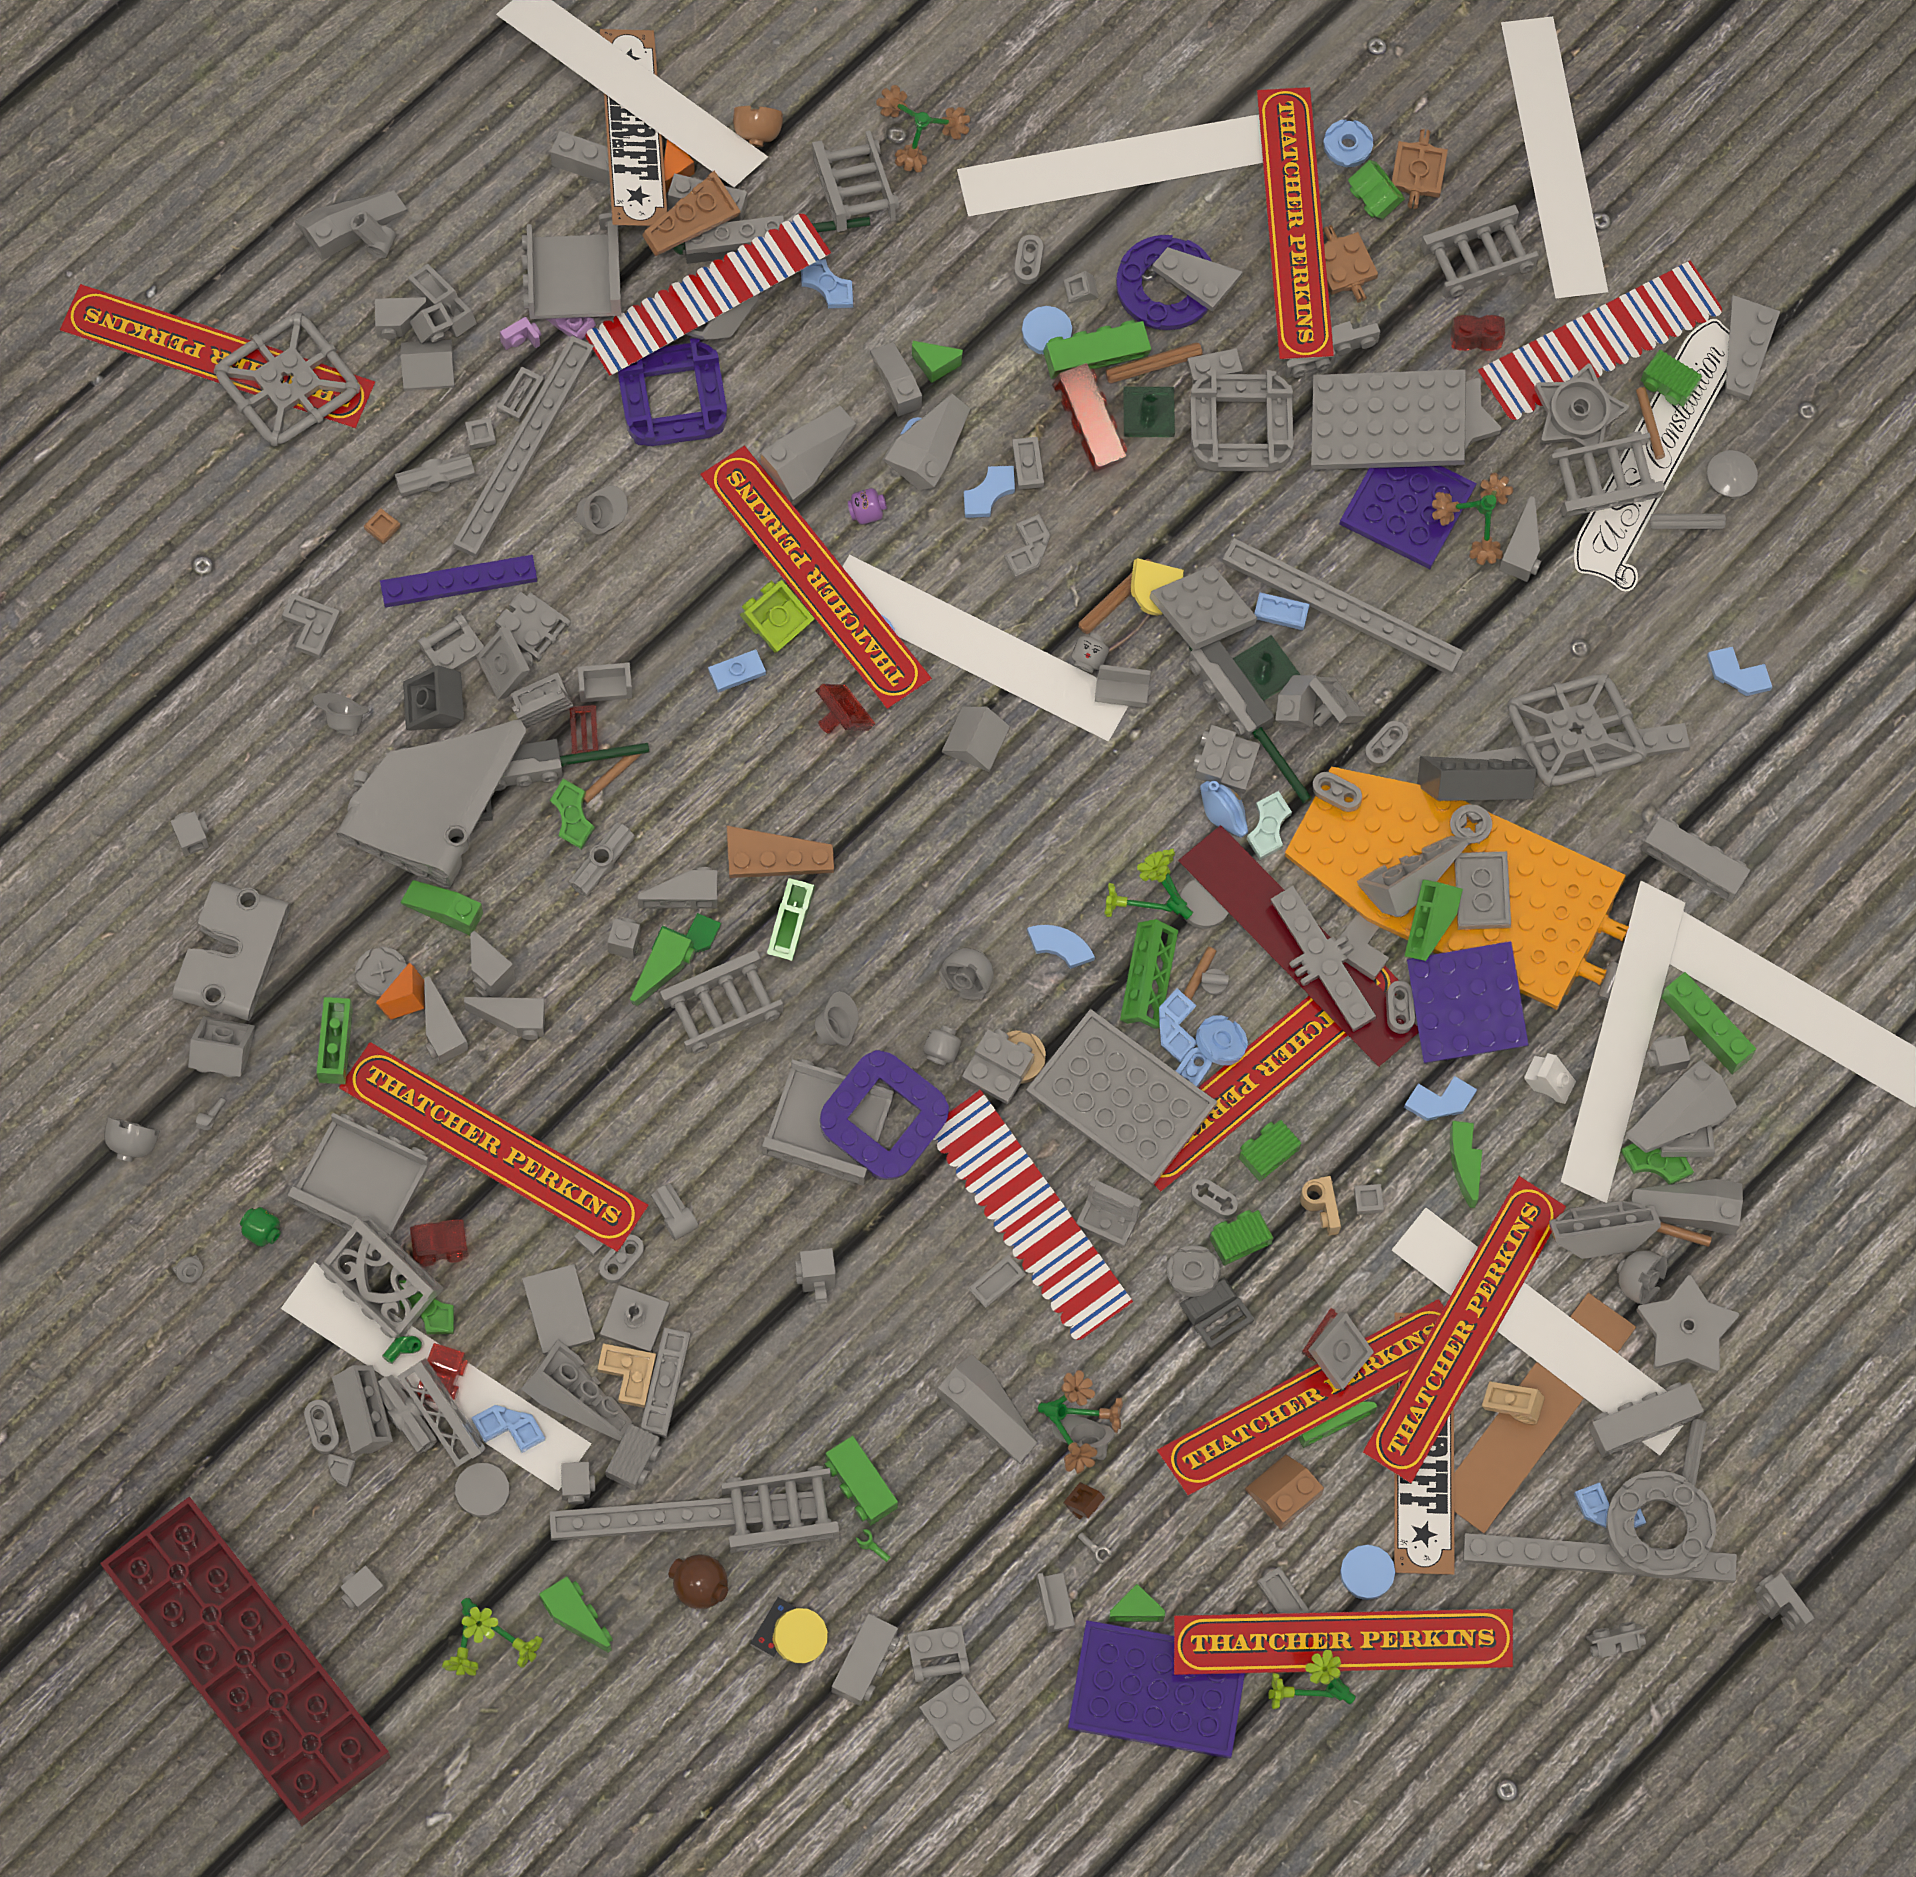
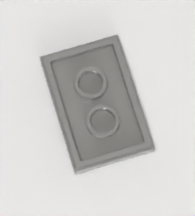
M1507 851L1460 853L1454 860L1456 887L1463 889L1457 912L1458 930L1511 928Z
M574 1264L522 1278L543 1356L548 1353L557 1340L569 1349L595 1342V1336Z

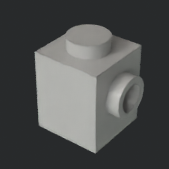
M442 302L421 310L410 321V324L422 344L430 340L432 343L443 339L445 337L444 333L453 325V322Z
M195 811L191 813L183 812L170 821L184 857L209 847L205 836L209 832L203 818L198 819Z
M614 918L607 942L608 953L634 959L641 936L640 924H636V921L629 918H622L621 920Z
M1667 1035L1659 1037L1653 1042L1650 1051L1647 1053L1649 1065L1651 1067L1654 1066L1656 1074L1687 1069L1691 1061L1684 1036L1671 1038V1036Z
M589 1462L561 1463L562 1501L568 1500V1504H583L584 1500L590 1499V1492L595 1491V1475H589Z
M364 1566L357 1573L353 1571L348 1574L342 1581L343 1585L340 1586L344 1594L340 1597L350 1610L355 1607L359 1613L385 1592L384 1586L367 1566Z

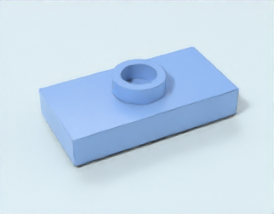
M1260 592L1254 614L1257 620L1304 630L1310 604Z
M756 649L708 667L718 693L766 675L765 668Z

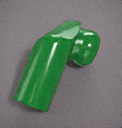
M401 1336L392 1342L382 1357L390 1364H393L400 1354H411L420 1351L422 1342L416 1336Z

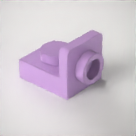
M526 317L500 331L501 343L506 350L512 346H520L526 338L530 340L535 348L540 346L539 337L541 332L534 322L530 324Z

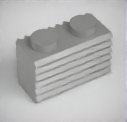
M629 1424L605 1471L606 1477L635 1491L639 1484L643 1486L650 1473L647 1470L650 1461L655 1462L662 1449L659 1446V1437L633 1424Z

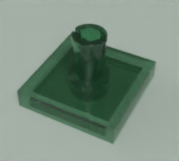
M1123 387L1124 437H1174V387Z
M1272 635L1233 658L1263 701L1282 690L1293 675H1300Z

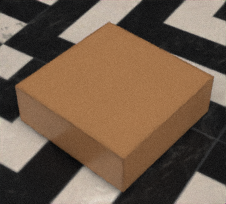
M380 508L364 525V530L384 545L401 526L397 520Z

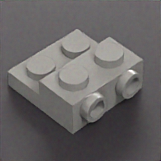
M1211 725L1210 731L1204 730L1200 745L1204 746L1202 755L1197 753L1192 768L1197 769L1195 778L1205 782L1217 781L1218 784L1245 794L1260 744L1236 737V732Z
M988 1029L976 1048L974 1057L964 1071L962 1080L1008 1105L1033 1064L1034 1054L1031 1053L1032 1048L1027 1044L1018 1042L1016 1045L1009 1041V1036L999 1029H995L992 1032Z
M1782 1573L1775 1578L1771 1574L1754 1589L1757 1593L1756 1599L1758 1601L1756 1604L1759 1610L1764 1615L1768 1614L1771 1620L1781 1614L1783 1625L1788 1631H1793L1796 1636L1805 1631L1815 1619Z

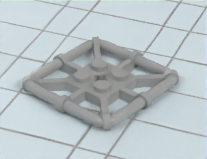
M300 312L284 318L260 335L255 334L251 337V341L223 358L214 368V373L219 382L238 405L237 409L239 412L247 416L261 436L271 443V446L277 447L313 424L321 423L325 416L351 400L360 390V384H358L353 373L338 356L334 345L329 344L314 324ZM294 325L289 349L274 357L264 344ZM301 327L306 330L322 350L308 361H305L297 351ZM256 349L259 350L267 361L266 364L255 371L230 367ZM329 359L346 383L321 380L312 369ZM286 375L292 376V383L288 384L287 382H284L282 384V377ZM229 377L253 380L262 391L250 399H245ZM319 389L342 392L319 409L314 408L307 399V397ZM268 398L277 408L273 432L270 431L253 409ZM300 403L309 415L281 433L285 412Z
M1608 674L1591 675L1562 684L1556 682L1551 687L1511 698L1507 703L1509 716L1521 739L1520 745L1527 752L1538 777L1547 787L1563 785L1592 776L1598 778L1602 776V773L1642 762L1647 756L1644 742L1632 720L1633 714L1630 709L1626 708L1616 685L1609 678ZM1596 685L1587 703L1574 707L1569 706L1564 693ZM1605 688L1618 714L1600 719L1594 707ZM1554 696L1561 710L1546 714L1525 704ZM1521 716L1544 724L1548 734L1537 737L1530 736ZM1623 724L1634 748L1610 739L1605 729ZM1579 728L1581 729V734L1577 735L1576 732H1571V730ZM1554 744L1558 757L1548 772L1537 748ZM1608 749L1625 757L1599 764L1596 762L1592 752ZM1583 755L1588 767L1558 775L1565 760Z

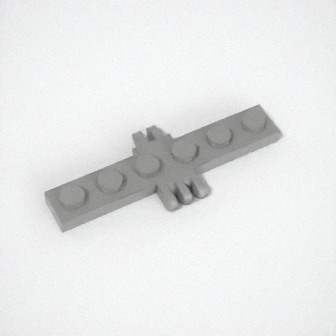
M1294 886L1271 898V903L1304 953L1289 963L1292 968L1300 964L1303 965L1295 971L1297 977L1308 973V976L1301 979L1302 985L1305 986L1319 978L1353 1032L1376 1019V1015L1343 965L1348 960L1346 955L1354 950L1351 944L1343 949L1341 948L1342 945L1349 941L1348 938L1343 936L1336 940L1335 937H1331L1327 940Z

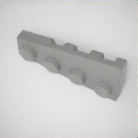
M1732 295L1725 393L1749 401L1780 311Z

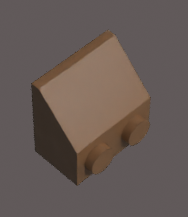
M1285 1454L1248 1485L1245 1490L1279 1529L1282 1530L1322 1496L1324 1487L1306 1467Z

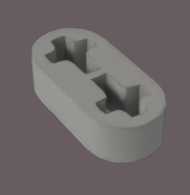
M1199 1179L1193 1183L1191 1198L1196 1204L1222 1219L1232 1218L1236 1214L1238 1201L1233 1194L1208 1179ZM1204 1187H1207L1208 1195L1212 1196L1213 1198L1205 1194L1202 1197H1199V1191L1197 1188L1203 1189ZM1216 1199L1221 1203L1231 1202L1230 1208L1232 1210L1227 1208L1225 1211H1222L1221 1204Z

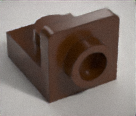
M1080 1482L1063 1503L1076 1518L1082 1519L1084 1516L1089 1519L1105 1497L1100 1491Z

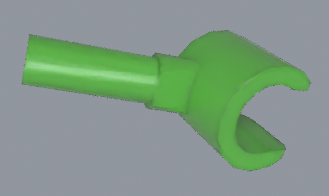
M863 1529V1533L869 1537V1540L862 1542L856 1537L858 1546L865 1550L870 1549L887 1562L891 1557L878 1547L873 1540L871 1532Z

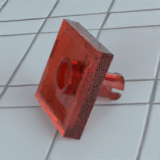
M821 684L815 690L830 710L818 722L820 728L827 734H830L839 724L845 730L869 731L875 725V722L846 685Z

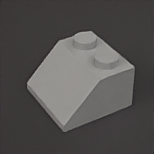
M473 931L470 934L474 991L479 997L500 998L515 983L513 964L478 933Z
M203 1016L191 1038L188 1068H194L199 1072L221 1073L226 1077H241L247 1065L255 1025Z

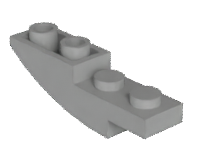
M1350 321L1332 327L1334 356L1289 359L1286 363L1285 377L1293 376L1299 378L1310 371L1326 370L1334 365L1336 354L1345 355L1353 349L1360 347L1366 349L1378 343L1380 335L1378 324L1375 323L1353 329Z

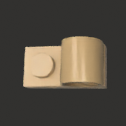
M1331 1176L1307 1181L1300 1195L1301 1205L1308 1211L1323 1210V1212H1320L1322 1228H1327L1328 1236L1339 1234L1341 1224ZM1315 1191L1320 1195V1198L1312 1200L1307 1196V1193Z
M1489 1381L1482 1407L1488 1411L1510 1414L1513 1418L1523 1423L1537 1424L1545 1398L1538 1389Z

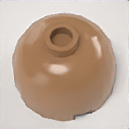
M738 106L734 108L733 127L736 134L754 147H763V143L773 141L780 133L783 122L781 111L767 107L751 109V106Z

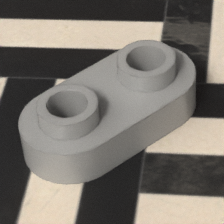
M1026 235L1018 243L1014 275L1023 284L1034 283L1040 273L1043 242L1035 235ZM1032 248L1034 252L1029 253L1026 250ZM1024 271H1030L1031 274H1030V275H1024L1022 272H1024Z
M1390 721L1385 724L1367 744L1365 750L1366 761L1375 767L1387 764L1406 743L1408 737L1406 726L1399 721ZM1396 734L1398 739H1391L1389 735ZM1380 752L1382 757L1377 758L1373 753Z
M1330 772L1319 773L1313 780V792L1318 798L1346 812L1355 811L1360 807L1362 793L1356 785ZM1327 785L1330 789L1325 791L1321 787ZM1351 797L1353 801L1348 803L1344 799Z
M1404 981L1393 982L1386 992L1387 1023L1392 1031L1399 1034L1408 1032L1415 1022L1412 988ZM1395 994H1400L1403 999L1398 1000ZM1396 1019H1402L1404 1024L1397 1023Z
M629 1235L618 1252L611 1249L599 1264V1271L603 1280L608 1283L621 1281L642 1258L644 1246L639 1237ZM628 1247L635 1248L633 1254H628L625 1250ZM616 1267L618 1271L615 1274H610L608 1269Z
M314 1400L306 1406L304 1411L311 1441L317 1452L330 1454L338 1448L340 1443L332 1410L327 1402ZM322 1412L324 1416L322 1419L317 1420L314 1418L315 1413ZM324 1437H329L331 1439V1442L328 1445H323L321 1443V1440Z

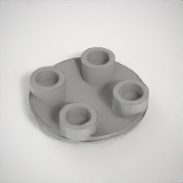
M1728 450L1718 453L1711 459L1707 468L1706 481L1721 495L1737 500L1754 488L1758 472L1754 462L1746 454Z

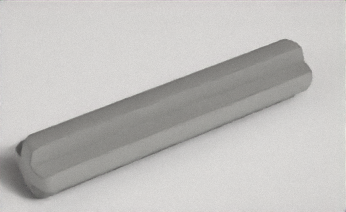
M1651 514L1650 527L1652 529H1723L1726 525L1725 514Z
M1694 1419L1691 1423L1682 1476L1694 1486L1696 1485L1707 1426L1706 1421Z

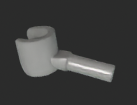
M220 1098L208 1115L200 1112L196 1119V1127L203 1130H211L214 1118L226 1100Z
M1083 1532L1078 1535V1538L1093 1552V1559L1096 1563H1104L1098 1557L1099 1551L1105 1552L1108 1557L1111 1556V1551L1107 1547H1098Z

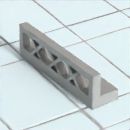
M426 1358L397 1376L457 1467L469 1459L478 1456L486 1449ZM415 1372L422 1382L423 1388L413 1387L407 1376ZM417 1392L422 1393L421 1398L419 1397ZM426 1394L432 1397L438 1406V1411L427 1409L424 1404ZM441 1417L446 1418L454 1430L453 1434L441 1430L439 1427ZM456 1439L462 1442L468 1452L462 1458L459 1457L454 1449Z

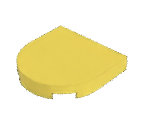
M1139 558L1135 559L1133 562L1131 594L1141 606L1140 609L1150 615H1162L1163 613L1150 599L1151 591L1183 578L1184 570Z

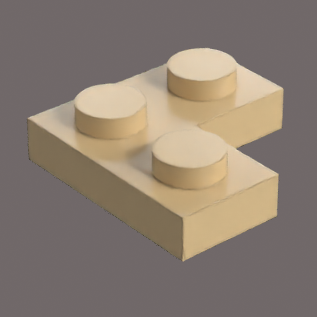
M603 1344L597 1369L598 1372L623 1377L618 1399L619 1403L645 1408L656 1354Z

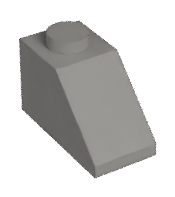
M426 297L375 299V328L377 337L384 339L403 337L412 328L410 321L421 310L427 308Z
M1293 675L1278 695L1276 721L1289 727H1313L1316 693L1309 683L1318 676Z

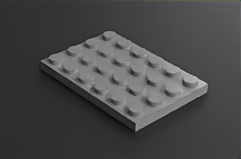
M1465 369L1313 375L1312 470L1465 465Z
M1091 1009L1026 1089L1028 1095L1152 1186L1217 1105L1216 1100Z

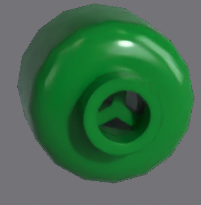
M263 1207L249 1209L240 1221L242 1235L258 1247H264L268 1243L274 1244L281 1234L279 1218Z

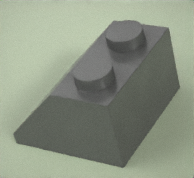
M437 665L403 681L406 730L448 728L464 720L461 672Z

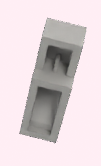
M426 264L407 277L421 297H426L428 307L442 302L453 322L449 331L456 338L477 324L472 310L458 298L456 291L429 264Z

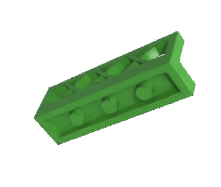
M1157 919L1138 922L1120 1020L1127 1024L1142 1022L1154 1029L1160 1028L1159 1007L1166 1000L1178 935L1177 929ZM1162 931L1168 934L1165 946L1161 940ZM1159 955L1163 962L1161 970H1159L1156 963L1157 956ZM1153 980H1156L1159 987L1156 995L1152 989ZM1150 1004L1154 1011L1153 1019L1147 1016L1148 1005Z

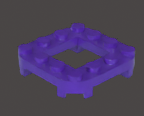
M691 338L690 343L661 347L618 371L627 431L637 445L658 446L707 439L723 432L727 421V404L719 356L716 349L714 350L709 345L700 342V339ZM694 370L701 412L652 418L644 377Z
M875 1050L866 1054L858 1061L824 1104L820 1114V1128L828 1142H832L862 1167L867 1168L873 1177L879 1180H894L903 1177L943 1128L948 1117L949 1105L944 1095L896 1056L888 1052ZM879 1079L921 1111L890 1151H887L848 1120L849 1116Z

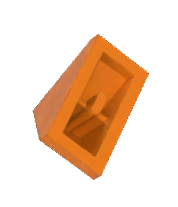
M668 139L664 157L666 193L670 189L674 173L687 177L695 174L694 161L691 157Z
M409 963L377 1000L376 1004L389 1019L425 1009L424 979L415 967Z

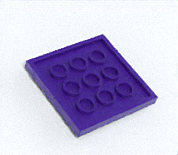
M1442 466L1369 468L1340 519L1339 525L1431 569L1463 509H1460L1459 512H1453L1454 520L1442 526L1440 519L1434 520L1432 516L1433 512L1437 510L1432 506L1433 500H1436L1435 494L1437 492H1444L1452 496V502L1467 503L1477 483Z
M1511 941L1429 955L1426 961L1414 958L1407 959L1424 1064L1529 1046Z

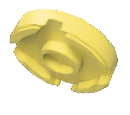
M796 1608L785 1612L777 1620L773 1633V1643L776 1651L783 1659L793 1663H807L815 1660L824 1651L827 1644L828 1631L824 1621L817 1613L809 1609Z

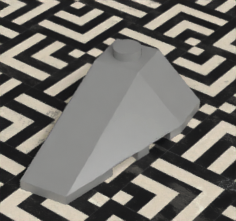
M393 190L317 208L296 220L295 223L323 261L361 239L352 230L350 225L352 217L356 216L360 211H366L380 225H385L408 212V210Z
M949 394L922 419L911 425V428L895 438L882 460L918 490L935 487L948 465L970 408L955 395Z
M1701 1059L1675 1082L1626 1134V1137L1647 1153L1673 1143L1674 1139L1686 1134L1690 1136L1697 1133L1701 1128L1720 1124L1737 1109V1105L1722 1076Z
M970 1355L956 1366L937 1388V1397L1019 1464L1037 1445L1034 1436L993 1372L973 1355Z

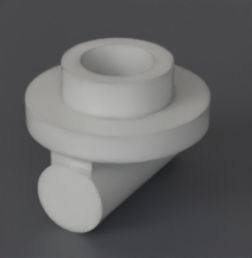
M1210 969L1202 973V988L1211 995L1221 994L1228 985L1229 975H1225L1219 969Z
M197 1255L183 1258L172 1269L182 1282L190 1283L196 1281L201 1276L203 1266Z

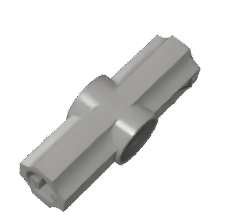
M469 454L444 461L442 459H430L419 468L395 474L401 497L424 490L438 492L447 488L450 483L475 477V471Z
M616 823L604 839L591 849L590 856L569 880V885L577 893L587 897L603 876L612 871L614 863L633 841L635 835L623 824ZM599 856L608 858V861L605 863H598L595 860Z
M393 1375L379 1380L377 1383L383 1405L388 1410L387 1414L398 1431L403 1432L417 1454L432 1448L437 1439L422 1419L423 1415L412 1398L406 1396Z

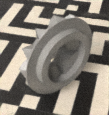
M1469 804L1461 806L1451 817V833L1455 837L1467 839L1468 845L1471 843L1480 844L1482 840L1488 838L1491 832V816L1484 808L1478 805ZM1467 817L1472 823H1479L1475 825V833L1470 828H1465L1467 826Z

